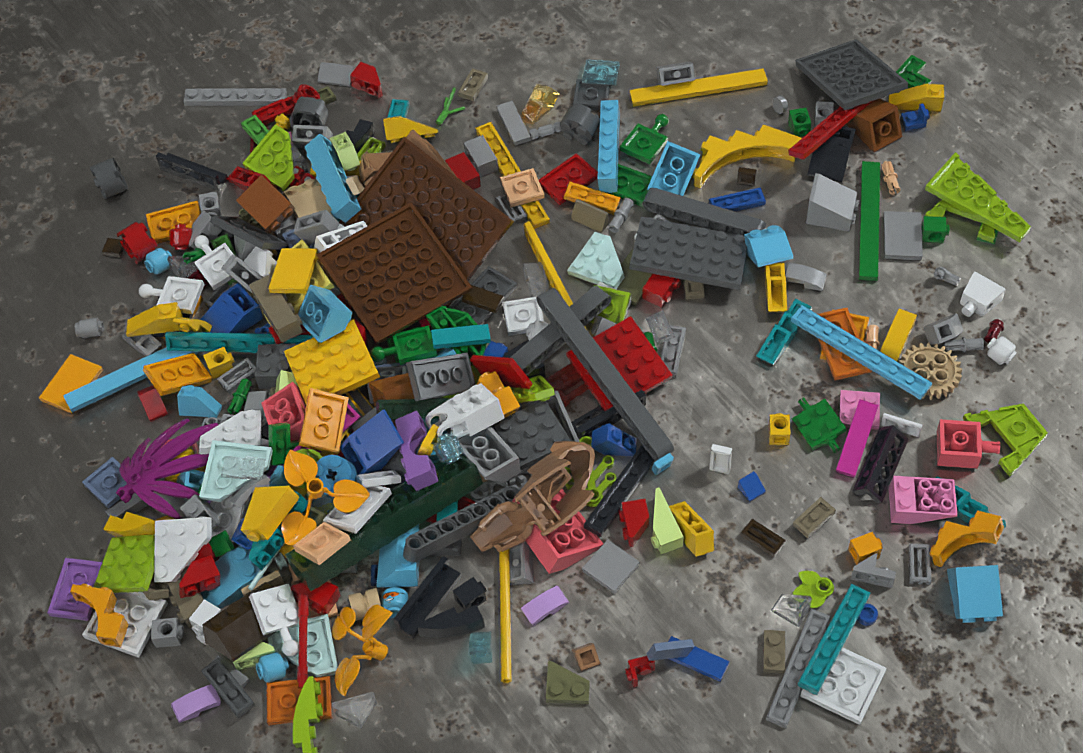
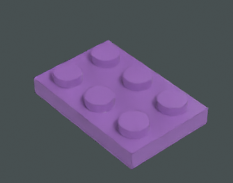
M65 558L47 612L48 615L51 617L89 621L93 608L86 603L76 601L70 590L73 584H88L94 587L102 562Z

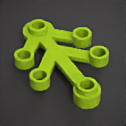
M584 436L579 442H584L591 446L592 438ZM610 455L604 456L599 466L595 470L592 469L587 484L588 489L586 488L585 490L593 491V497L597 499L590 500L586 504L589 507H597L603 499L602 493L609 486H612L617 479L614 473L609 472L596 488L595 481L606 469H611L614 466V458ZM609 460L611 463L607 464L605 461ZM564 467L568 473H571L570 468ZM610 477L614 478V480L609 481L607 479ZM568 483L565 485V487L568 490H570L573 486L569 485Z

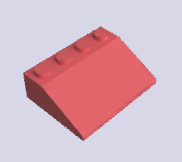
M563 489L552 498L550 504L557 514L560 511L555 506L566 495ZM580 512L546 536L541 535L542 531L536 524H533V531L526 539V543L549 574L570 567L599 550L603 545V542L596 534L584 528L586 520Z

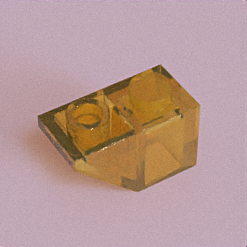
M536 84L522 115L536 123L553 108L560 93L547 85Z

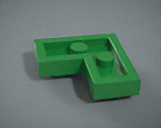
M913 55L896 71L897 74L908 82V88L931 84L932 81L919 74L925 68L926 62Z
M287 422L269 425V447L273 450L270 465L284 464L288 452L299 445L300 440L290 441V424Z

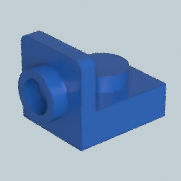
M922 103L919 104V108L916 111L901 113L900 118L905 131L926 127L930 115L928 109H925Z

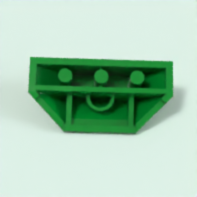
M441 306L426 315L433 330L478 325L469 313L447 308L446 306ZM488 343L449 348L454 349L456 354L468 353L470 361L473 355L484 356Z

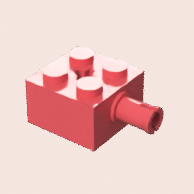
M940 419L937 428V466L978 469L982 453H1000V441H982L981 422Z

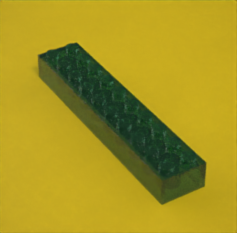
M458 450L453 451L434 463L438 477L437 483L416 491L411 484L408 485L404 481L391 489L392 494L357 533L341 530L349 535L351 541L322 564L314 563L295 552V549L285 554L294 574L310 591L320 587L323 583L338 576L341 572L354 566L357 562L373 554L384 545L391 543L392 540L407 533L413 527L423 523L426 519L442 511L453 502L458 501L469 492L476 490V488L483 484L477 466Z

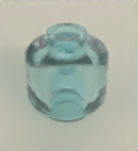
M446 433L437 437L438 442L434 444L433 448L440 462H446L447 465L461 458L460 455L463 453V449L457 436H449Z

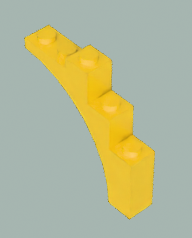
M762 125L761 129L757 130L754 136L736 130L734 135L729 137L728 141L710 135L707 141H704L701 145L702 158L700 166L694 170L692 175L694 186L701 188L706 180L716 171L728 164L743 159L773 157L794 162L796 157L790 156L788 150L802 138L766 125Z

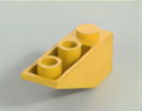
M402 116L383 118L386 140H390V143L400 142V138L407 137L411 130H415L419 135H425V138L434 137L435 133H438L436 128Z

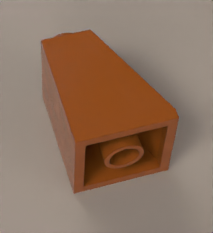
M883 99L873 100L846 124L849 128L856 129L855 134L873 152L902 138L898 107Z
M262 175L236 200L269 234L272 231H276L280 227V223L284 219H288L295 209Z
M409 373L368 383L375 407L378 404H383L395 427V420L415 411L420 416H423L435 409L433 405L435 403L434 398L415 402Z

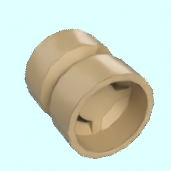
M377 588L365 591L364 595L360 592L348 595L351 609L356 614L355 621L363 619L373 605L381 606Z

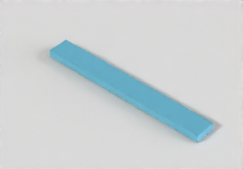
M803 305L791 317V322L920 400L932 386V382Z
M166 347L63 395L73 413L147 378L143 372L145 365L190 353L198 354L202 351H167Z

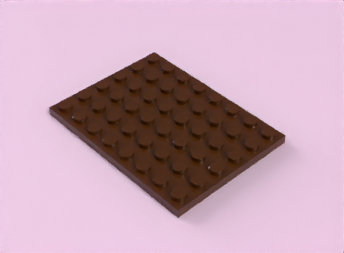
M403 137L358 196L357 200L361 210L346 223L340 220L339 224L346 227L364 221L369 226L412 202L467 281H469L514 221L406 137Z

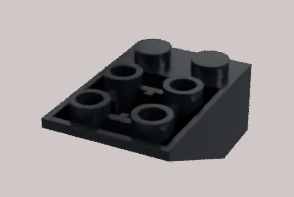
M843 126L812 152L807 175L815 177V173L842 183L853 147L856 129Z

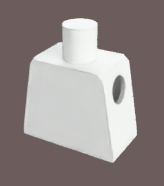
M974 272L961 297L960 304L964 306L962 313L968 317L974 312L980 316L986 315L1003 300L1006 289L981 274Z

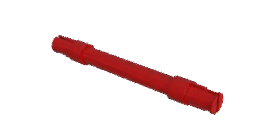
M300 595L298 601L299 666H297L298 688L301 689L308 679V595Z

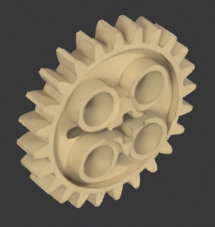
M930 342L927 343L926 347L922 343L919 344V348L913 345L912 350L907 349L906 353L902 354L901 360H899L900 364L932 382L931 388L922 399L926 395H929L930 400H932L933 395H936L938 399H940L941 394L947 397L949 392L953 393L954 389L958 388L962 377L961 362L956 361L957 355L951 356L952 350L945 352V346L941 349L938 348V344L931 347Z

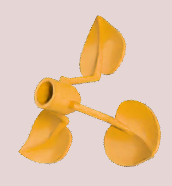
M290 450L284 463L285 478L294 487H300L306 483L309 497L305 515L300 512H291L282 521L281 530L285 544L294 546L317 528L316 521L308 518L313 499H318L326 493L334 497L333 504L340 512L351 513L357 510L369 498L370 493L361 484L346 479L336 482L333 487L334 493L330 492L327 487L323 486V482L319 478H315L318 473L316 461L308 455Z
M373 605L365 614L362 621V636L350 629L356 620L355 611L350 607L342 608L340 615L337 616L333 623L331 632L334 639L341 640L348 632L364 642L362 650L366 654L353 655L351 659L346 657L339 664L335 673V684L343 696H346L347 690L359 673L360 662L358 659L370 661L371 658L382 661L388 653L387 645L382 644L373 637L393 614L380 605Z

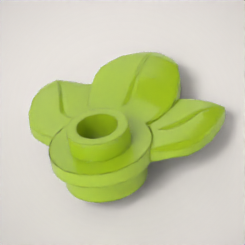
M801 571L798 573L803 584L793 591V596L799 600L808 601L809 608L822 606L825 599L831 596L834 591L832 581L826 577H820L814 571ZM820 587H826L827 590H821Z

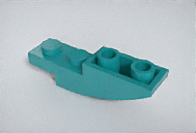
M295 491L299 495V499L289 513H302L307 508L308 501ZM282 522L268 540L253 541L249 560L261 571L285 543L281 530Z

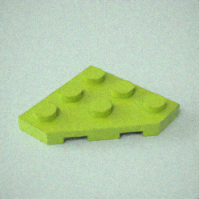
M275 124L242 164L248 170L265 175L274 186L282 191H285L295 179L290 134Z
M541 375L529 378L533 384L530 389L510 387L518 403L538 400L546 401L550 399V396L555 395L553 387Z

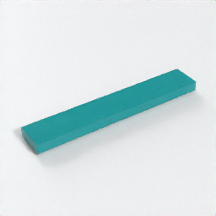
M850 585L797 686L818 695L868 601L870 592L856 585Z

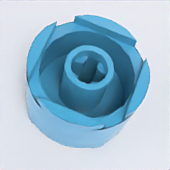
M327 455L317 461L318 473L315 478H319L323 482V486L327 487L330 492L334 493V484L340 480L347 479L356 482V468L347 459L338 455ZM337 473V475L335 476V480H333V474Z

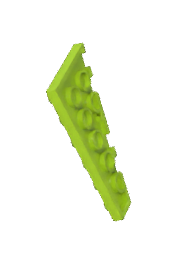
M955 152L926 184L925 190L1020 243L1030 231L1031 226L1017 212H1013L1008 207V203L1004 199L1001 200L997 196V192L979 175L974 174L970 170V166L967 163H963L959 159L960 156Z

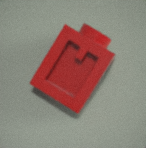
M647 656L628 660V668L625 669L628 682L632 681L633 687H637V675H648L654 671L655 661H649Z

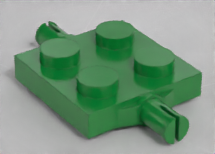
M804 397L802 400L800 399L798 403L803 408V411L791 419L810 448L814 451L821 446L829 445L833 453L840 451L841 448L835 440L847 430L827 400L823 399L810 406Z

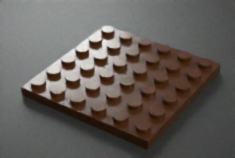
M412 202L316 255L318 261L376 345L425 318L427 314L437 308L446 306L472 291L470 283Z

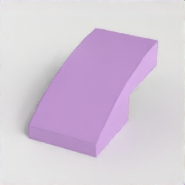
M555 586L532 599L521 609L529 622L535 626L550 613L552 615L557 613L569 601L559 586Z
M210 684L171 703V707L180 723L198 717L201 711L220 706L221 700L217 691Z

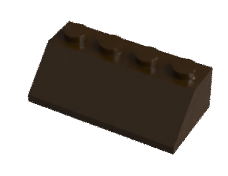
M264 582L203 623L205 643L234 662L275 632L266 635L262 634L249 598L252 593L274 588V586Z

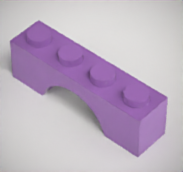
M417 411L396 419V430L404 441L399 451L403 455L401 463L406 470L404 477L407 484H411L417 491L437 483L438 477L432 461L427 455H416L419 445L427 435L425 422Z

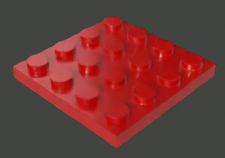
M631 316L593 337L634 393L642 389L646 394L672 379V373ZM573 351L566 352L567 358L603 410L606 411L613 407L612 403Z

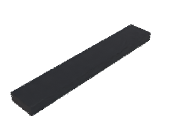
M643 445L640 446L584 523V528L602 537L617 516L618 511L622 509V502H627L653 466L655 460Z

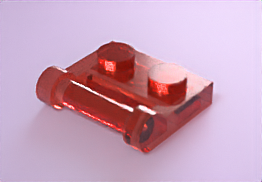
M572 363L545 379L553 387L554 392L558 391L564 407L568 406L570 401L589 389L584 382V384L567 395L563 394L567 389L581 380L583 381Z

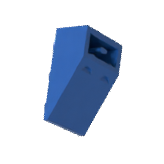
M237 283L222 293L200 320L212 325L210 332L203 333H242L262 320L263 316L260 306Z
M382 410L349 435L340 446V450L344 457L355 466L357 475L380 472L404 441L386 411Z

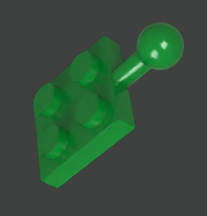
M665 114L657 115L655 125L651 129L638 123L620 145V151L650 165L668 141L667 136L658 133L660 128L668 125V117Z
M429 326L397 333L392 336L394 347L386 349L374 347L370 351V356L375 362L382 361L385 356L397 354L400 365L410 361L437 356V351L433 348Z

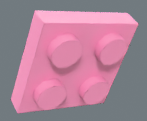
M841 390L839 419L844 426L850 428L859 399L879 405L871 427L872 430H879L880 393Z

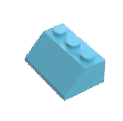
M310 285L298 315L306 330L318 342L322 343L344 331L351 320L353 312L329 289Z
M398 524L380 539L377 588L418 586L420 560L417 562L407 561L403 557V550L406 538L420 531L419 524Z

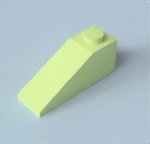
M346 132L329 138L344 171H352L358 165H361L354 145Z
M660 487L655 490L653 537H651V542L655 549L658 548L660 554H664L683 547L684 536Z

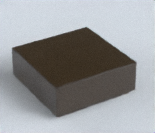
M739 167L737 183L755 186L757 170Z
M107 238L102 250L103 256L121 258L124 250L120 243L121 239Z

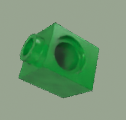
M807 108L789 110L788 123L792 135L798 137L807 135L811 131L812 124Z
M923 217L922 242L944 243L945 236H949L950 226L946 225V217Z

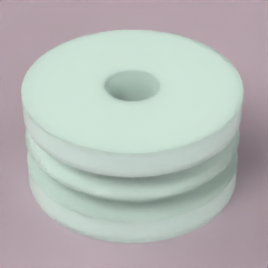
M281 552L279 556H275L274 560L280 570H283L282 567L284 568V566L288 567Z

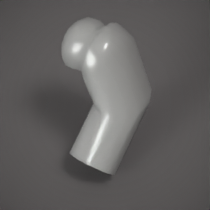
M938 267L934 272L936 279H941L955 286H958L961 277L951 274L944 267Z

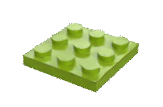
M155 535L112 537L94 588L107 587L113 593L148 591L154 574Z

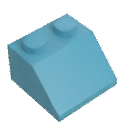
M772 225L764 230H752L750 233L744 234L747 255L757 267L794 259L786 233L780 226Z

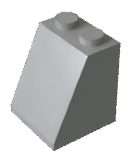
M815 173L806 224L850 231L851 224L855 225L856 214H853V212L858 210L859 200H856L857 192Z

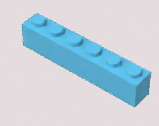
M618 100L601 101L598 186L599 191L605 193H615L618 190L620 129Z
M319 133L305 146L306 156L312 163L311 168L316 172V179L322 186L321 191L325 194L326 202L332 209L331 214L334 218L341 219L346 223L361 210L356 196L352 194L346 183L347 176L331 141Z

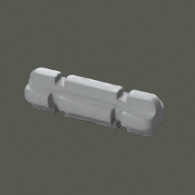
M560 121L555 122L554 125L548 124L538 127L537 130L536 128L529 130L531 139H537L538 136H548L554 134L555 131L556 133L562 132Z

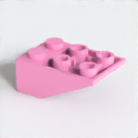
M893 476L889 485L891 523L916 524L957 517L954 479Z

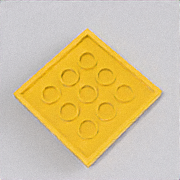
M354 319L347 324L344 331L322 343L313 337L284 351L305 403H307L310 388L342 395L380 378Z

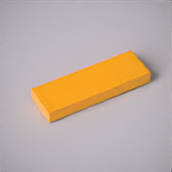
M569 182L564 195L565 200L575 202L576 199H579L614 215L615 210L618 208L621 199L620 197L573 182Z

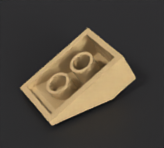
M316 178L306 180L303 184L292 186L283 192L285 198L295 207L293 215L296 219L323 210H327L331 214L332 209L327 204V198L321 191L322 186Z

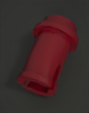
M994 319L989 323L990 328L984 337L987 343L993 338L997 339L1000 332L1004 330V323L1001 320Z

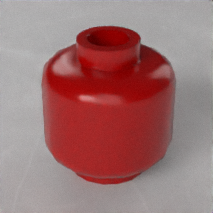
M176 224L175 228L169 230L170 246L175 247V250L189 249L192 229L186 228V224Z

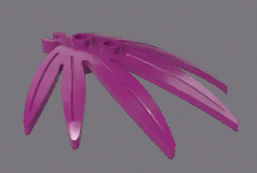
M186 418L160 434L144 453L148 443L151 441L148 437L138 446L132 459L127 456L120 464V474L127 484L124 487H120L116 494L121 497L120 499L124 503H128L132 495L136 493L145 503L157 511L174 519H182L179 513L166 500L153 492L190 499L194 494L197 496L200 494L175 482L156 480L206 466L209 454H194L173 461L170 460L198 442L201 435L219 424L213 423L192 429L166 443L173 434L190 421Z

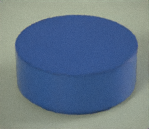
M865 604L857 621L864 626L873 625L878 617L877 609L871 604Z

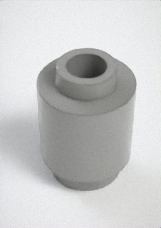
M99 318L80 320L78 323H75V332L77 337H82L83 339L101 336L102 332H104V324Z

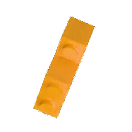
M496 371L492 373L486 372L479 376L480 379H478L477 385L482 383L499 399L505 418L518 412L520 405L509 386L504 387Z
M977 510L975 516L970 519L969 527L946 521L944 527L940 528L936 544H933L930 549V556L934 565L942 567L955 551L967 545L975 543L997 544L1004 529L1001 516Z
M73 584L70 592L74 599L91 606L97 613L98 629L96 637L103 645L121 647L129 624L122 614L113 612L117 601L113 591L107 587L94 588L88 584Z

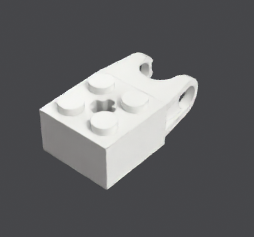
M480 383L461 394L455 395L429 412L425 423L430 429L433 425L431 424V419L439 416V421L435 423V425L439 426L437 430L438 438L443 442H450L467 434L471 437L505 417L499 399ZM451 428V433L443 437V431Z

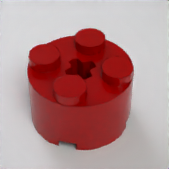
M134 222L117 233V237H122L123 240L120 243L129 257L137 259L134 261L136 264L143 261L148 253L158 247L156 241L147 235L146 232L148 230L142 222Z

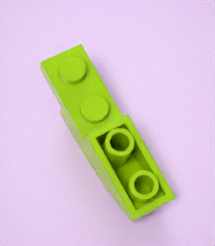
M313 676L308 677L301 690L293 719V744L296 748L302 747L303 753H318L317 747H314L313 739H316V728L312 724L320 723V716H323L322 704L318 703V695H321L320 683L316 682Z

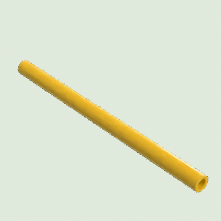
M508 549L499 552L501 682L510 683L512 681L510 556Z

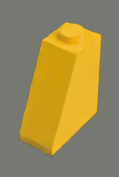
M290 486L255 487L240 530L251 541L268 540L296 504L299 495Z

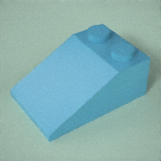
M667 141L647 190L649 188H658L683 196L701 154Z
M239 546L227 552L215 562L220 573V586L210 591L200 592L204 600L221 609L243 597L241 589L251 584L260 571L249 560L250 550Z

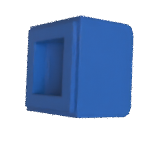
M755 472L748 474L738 481V489L749 502L766 493Z

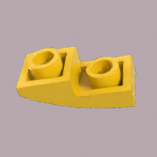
M177 317L172 321L183 332H210L212 328L211 324L198 319Z

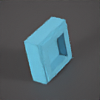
M671 453L653 463L652 471L655 475L660 474L672 465L674 457Z

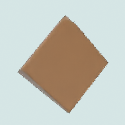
M593 643L572 649L580 671L600 664Z

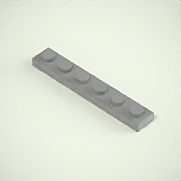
M286 88L186 89L183 102L185 106H266L280 99L287 98Z

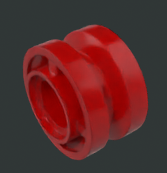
M301 84L292 97L295 104L300 97L320 99L319 93L306 84Z

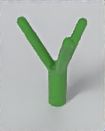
M455 87L452 89L449 99L445 97L444 109L435 121L440 126L448 115L465 109L463 106L448 110L456 91Z

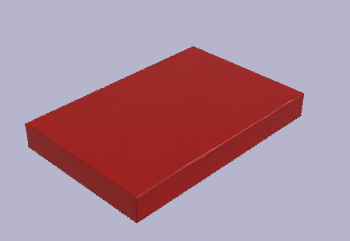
M576 153L540 178L539 183L542 190L561 205L567 201L564 199V195L569 182L587 187L598 179V171Z
M473 355L470 358V362L481 375L486 372L492 373L496 371L504 387L530 389L533 385L513 358Z

